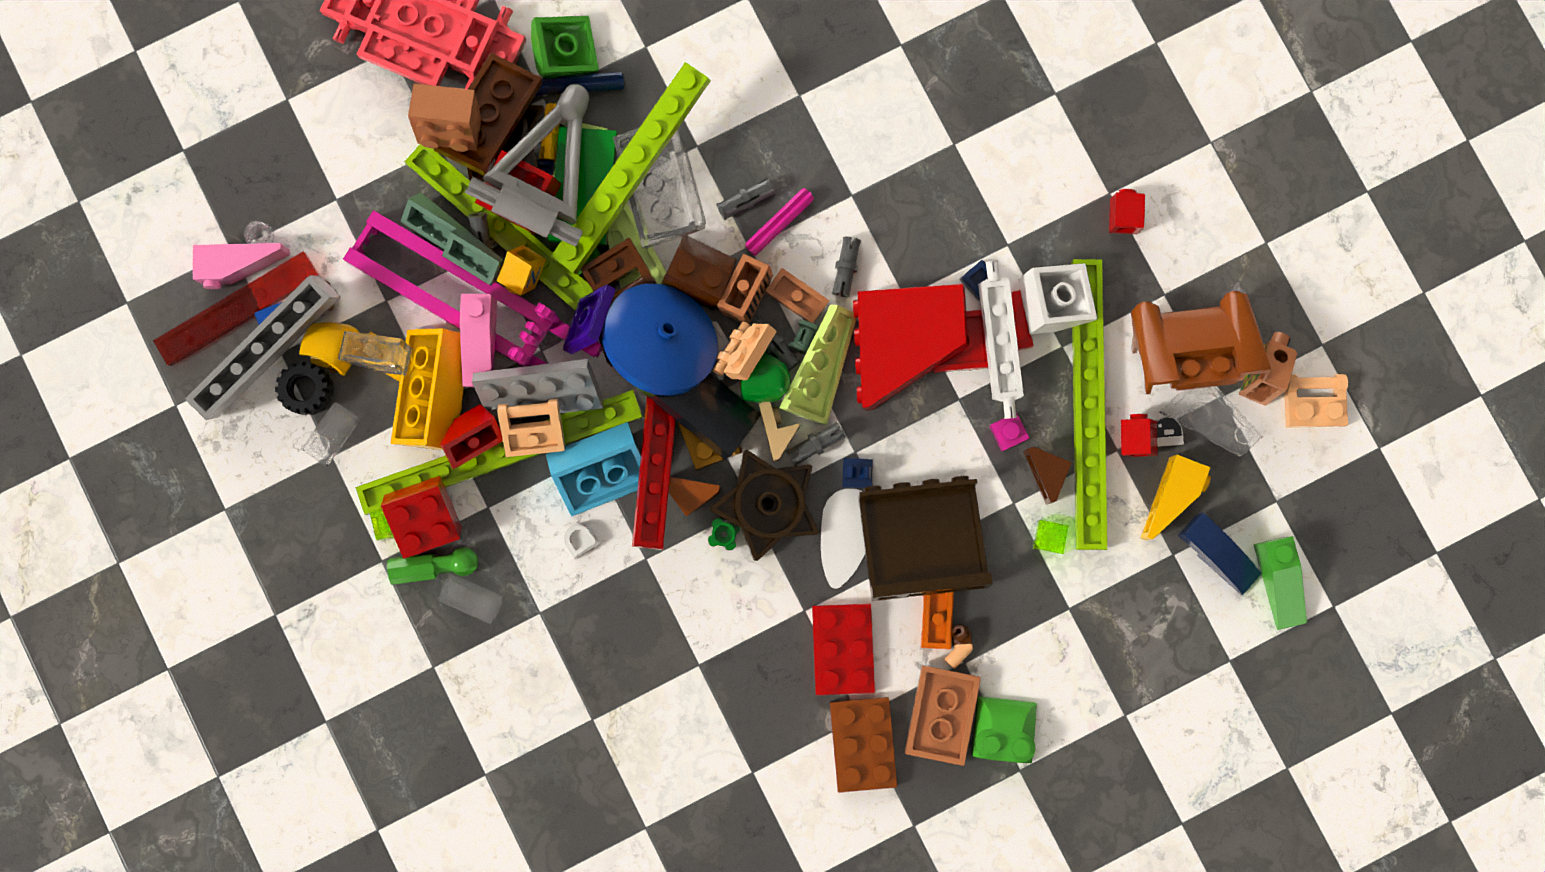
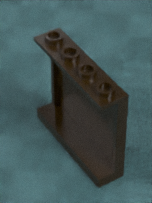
M957 476L951 478V482L940 483L939 479H929L923 481L922 485L911 486L910 482L894 484L893 488L882 489L881 486H869L864 488V492H859L858 501L872 602L986 589L993 584L991 572H988L975 488L978 483L977 479L969 480V476Z

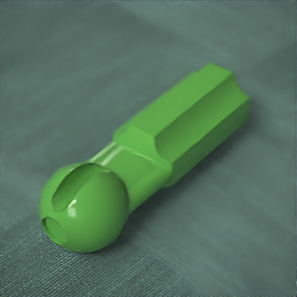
M463 547L456 549L451 555L436 556L434 553L413 555L405 559L403 557L389 558L387 561L388 578L391 585L436 579L438 574L454 572L458 576H468L478 567L476 553L470 548Z

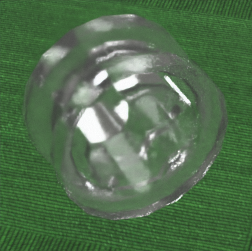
M254 221L246 226L244 238L248 244L273 243L274 232L265 223ZM256 230L262 232L263 240L256 239L254 234Z

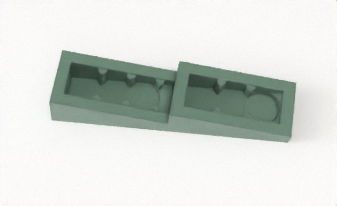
M421 192L408 198L400 223L444 249L442 256L490 286L494 284L503 259Z

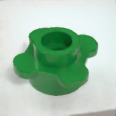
M720 518L713 520L712 535L708 537L709 545L712 547L719 545L725 547L728 551L733 550L736 547L735 538L736 534L740 532V527L733 523H725ZM726 532L727 536L722 537L721 533Z

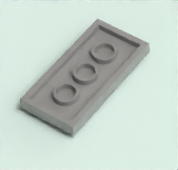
M588 359L473 373L472 384L483 407L495 417L496 421H499V404L518 406L546 403L549 399L558 398L560 414L603 408L604 399ZM518 417V418H510V419H519V418H527V417Z

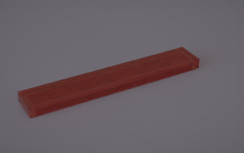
M303 251L156 338L153 342L166 364L173 366L255 317V312L275 305L287 298L308 276L320 275L307 253Z

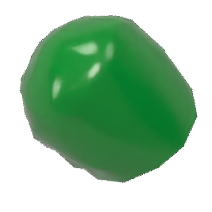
M763 353L748 380H740L741 396L744 401L758 403L775 402L782 399L786 394L791 379L784 363L772 355Z

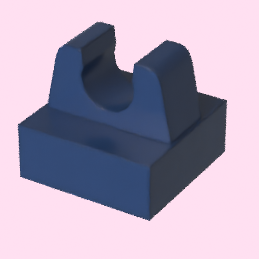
M843 458L842 488L864 489L865 487L872 486L873 459Z

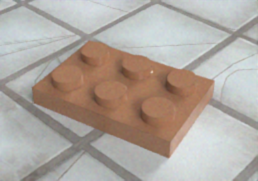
M921 665L905 754L961 766L965 765L981 677Z

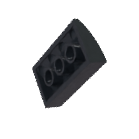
M711 373L697 387L683 394L657 395L639 389L725 460L734 453L761 416L758 411Z

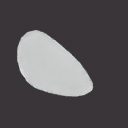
M843 489L835 492L827 500L823 509L821 558L827 581L834 589L840 588L849 580L865 555L858 501L859 492L862 491L858 489Z

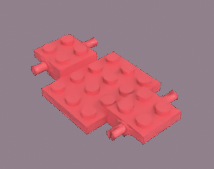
M324 0L320 9L322 15L339 23L333 40L344 44L350 29L360 30L366 33L357 52V56L360 59L424 85L440 86L450 66L452 70L460 72L469 78L465 89H468L490 53L516 65L527 41L525 36L512 31L507 26L513 10L502 6L497 19L493 20L474 12L479 0Z

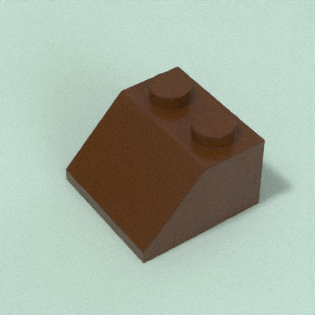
M684 234L661 285L680 290L696 302L714 309L730 278L736 258Z

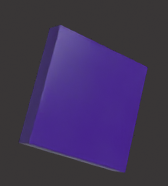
M605 285L579 299L563 345V351L572 355L598 342L616 289Z

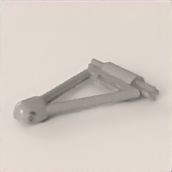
M578 84L566 87L560 95L555 108L483 177L485 182L497 188L472 177L465 193L493 206L492 212L545 238L550 234L576 247L583 231L570 224H576L582 118L589 102L587 90ZM559 123L567 126L563 201L508 174Z

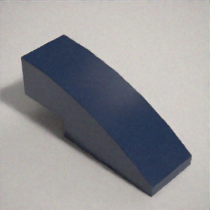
M1204 513L1196 514L1178 535L1198 553L1197 556L1240 595H1243L1262 574L1240 547Z

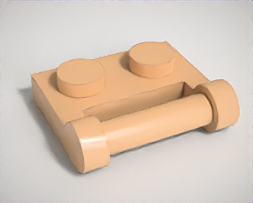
M1335 374L1334 377L1298 378L1297 375H1291L1288 388L1284 392L1286 428L1348 426L1347 375ZM1333 389L1334 397H1297V390Z
M558 398L549 399L546 403L518 406L498 405V418L506 457L565 451L566 444ZM546 414L550 416V421L512 425L510 418Z

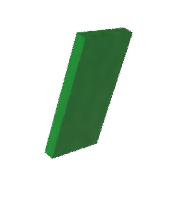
M559 127L554 175L562 183L555 197L562 201L567 127ZM582 128L577 218L615 164L618 139L616 130ZM609 229L598 246H607ZM548 234L549 242L560 243L562 241Z

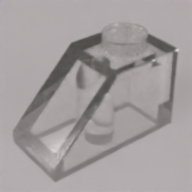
M344 331L338 359L376 372L406 376L412 347L401 338Z

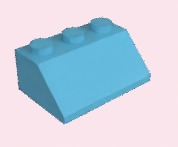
M628 422L567 445L565 451L546 454L551 477L571 517L633 493L638 489L641 452Z

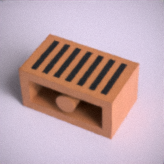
M745 254L742 255L717 304L722 315L739 323L744 321L750 324L774 276L768 264Z

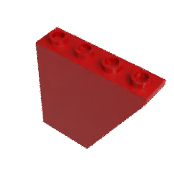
M963 284L857 291L858 300H853L854 317L859 319V328L854 329L855 345L860 346V357L855 359L856 374L861 375V386H857V402L862 404V408L866 411L875 409L968 347L966 294Z

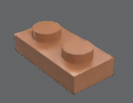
M781 268L765 291L767 295L800 318L813 324L829 303L827 298L783 268Z

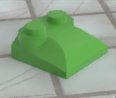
M589 16L533 18L531 21V44L536 70L541 77L556 78L599 71Z
M977 696L971 756L997 761L1032 763L1036 749L1034 737L1037 703Z

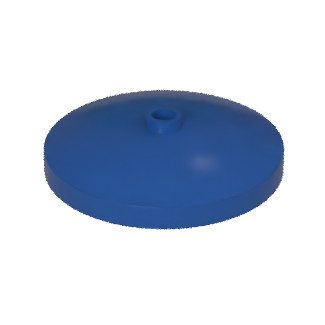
M642 284L625 290L609 307L602 328L604 350L615 370L635 387L652 394L670 396L683 394L694 389L708 376L717 358V335L707 313L690 296L666 285Z

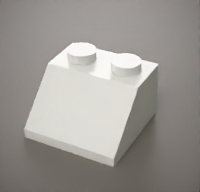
M1085 263L1036 267L1030 269L1018 279L1029 334L1057 332L1097 319Z

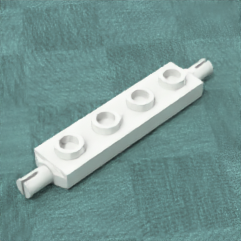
M998 260L987 261L985 264L988 279L979 283L978 287L992 400L1003 402L1005 419L1017 418L1015 400L1023 397L1024 394L1010 280L999 277Z

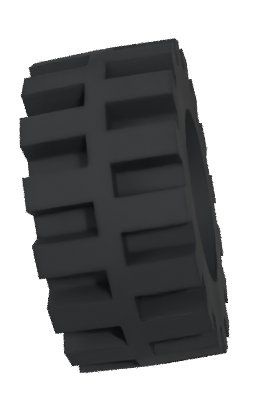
M299 361L297 364L291 363L287 365V370L282 369L280 372L282 374L281 378L277 377L276 379L278 386L275 387V392L278 393L277 399L284 408L293 413L307 416V414H317V411L325 409V404L330 403L329 396L333 395V390L331 389L333 383L329 379L328 373L322 368L309 362ZM310 377L315 382V392L308 400L297 399L293 392L294 385L300 378Z

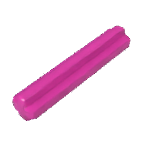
M802 188L745 243L746 249L754 256L762 251L813 201L814 197L811 192L806 188Z

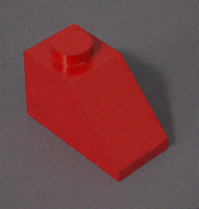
M479 404L454 419L440 445L451 468L454 470L501 443L503 439L495 417Z

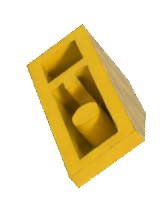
M1180 455L1169 457L1140 539L1153 540L1201 495V492L1207 490L1211 480V476L1208 475L1210 467Z

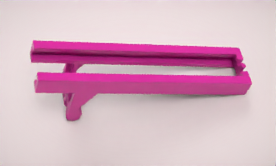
M374 210L367 219V225L353 247L349 248L343 258L349 265L459 330L460 312L365 256V251L362 247L370 242L369 236L371 234L377 235L380 231L485 294H491L497 301L533 321H528L524 326L532 332L531 335L524 331H521L519 335L521 340L525 342L523 348L496 333L495 351L522 367L547 364L534 356L543 338L550 331L565 340L570 328L548 307L541 303L535 306L522 297L509 292L505 287L496 282L490 286L443 257L442 250ZM596 342L582 349V351L594 358L595 356L598 358L602 352V347L600 343Z

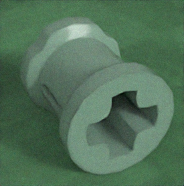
M799 320L798 332L794 341L790 342L788 347L802 355H806L819 326L805 320Z

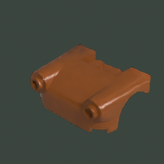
M1240 291L1229 292L1224 295V298L1220 301V306L1161 313L1158 305L1146 301L1137 304L1131 311L1133 327L1131 350L1132 354L1139 351L1144 371L1146 394H1151L1153 385L1170 384L1171 389L1176 388V391L1236 384L1237 381H1243L1245 375L1261 373L1262 381H1266L1271 367L1247 294Z

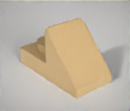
M771 402L759 403L773 463L778 462L801 424L777 429V424L782 423L778 407L772 408Z

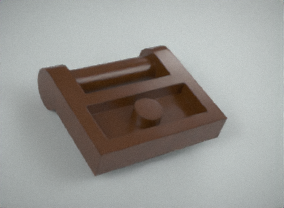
M630 238L581 268L593 292L605 285L611 286L638 269L641 277L616 291L611 304L621 293L631 287L642 284H657L653 274Z

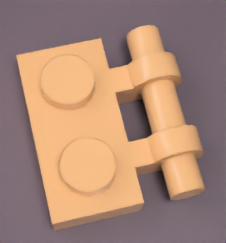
M743 321L737 330L734 329L729 337L731 341L726 349L718 354L716 358L717 363L712 371L719 376H723L725 373L731 379L747 381L777 331L769 324H752L751 326Z

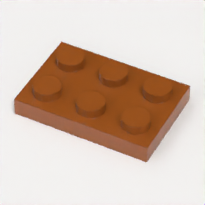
M889 697L830 701L837 792L897 788Z

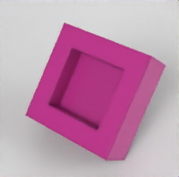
M1017 412V418H1003L989 426L1002 452L1029 439Z

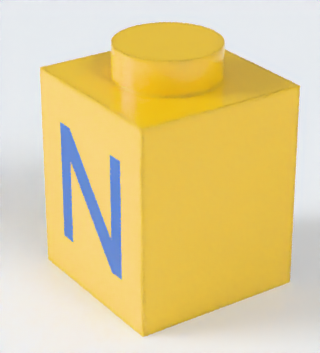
M524 245L516 247L507 252L497 282L506 286L509 292L521 296L535 289L546 259Z

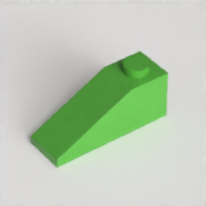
M1293 536L1253 544L1277 630L1307 623L1302 569Z

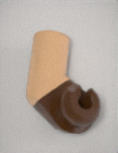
M961 624L956 625L952 629L954 649L944 659L954 670L973 650L971 631L968 627Z

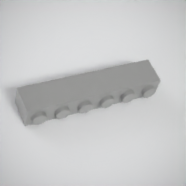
M308 276L185 400L205 420L220 417L341 296L321 276Z

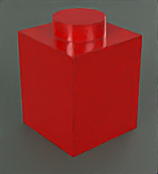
M1121 189L1110 199L1109 233L1138 234L1144 228L1145 194L1136 193L1135 189Z
M1130 414V419L1121 420V455L1126 457L1158 456L1157 421L1148 418V414Z

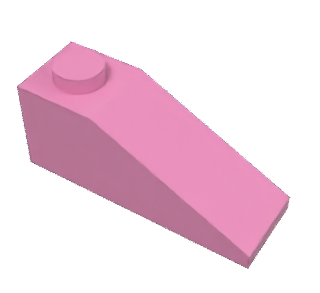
M281 243L193 245V280L202 284L203 288L221 289L222 285L234 284L289 256L290 249Z
M461 293L460 342L463 387H474L472 384L473 373L494 371L497 300L491 294Z

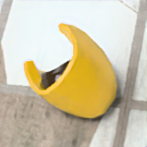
M332 322L313 323L306 330L299 354L311 356L310 363L328 368L333 374L339 373L345 376L364 345V338L351 325Z

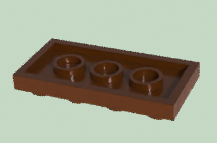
M490 53L468 90H475L482 118L477 150L460 152L450 147L438 146L433 148L434 151L485 176L543 84L542 77Z

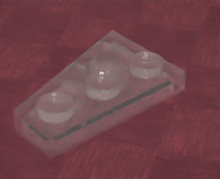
M1217 386L1182 390L1159 411L1160 414L1175 418L1182 426L1207 437L1211 442L1239 457L1243 456L1264 437Z

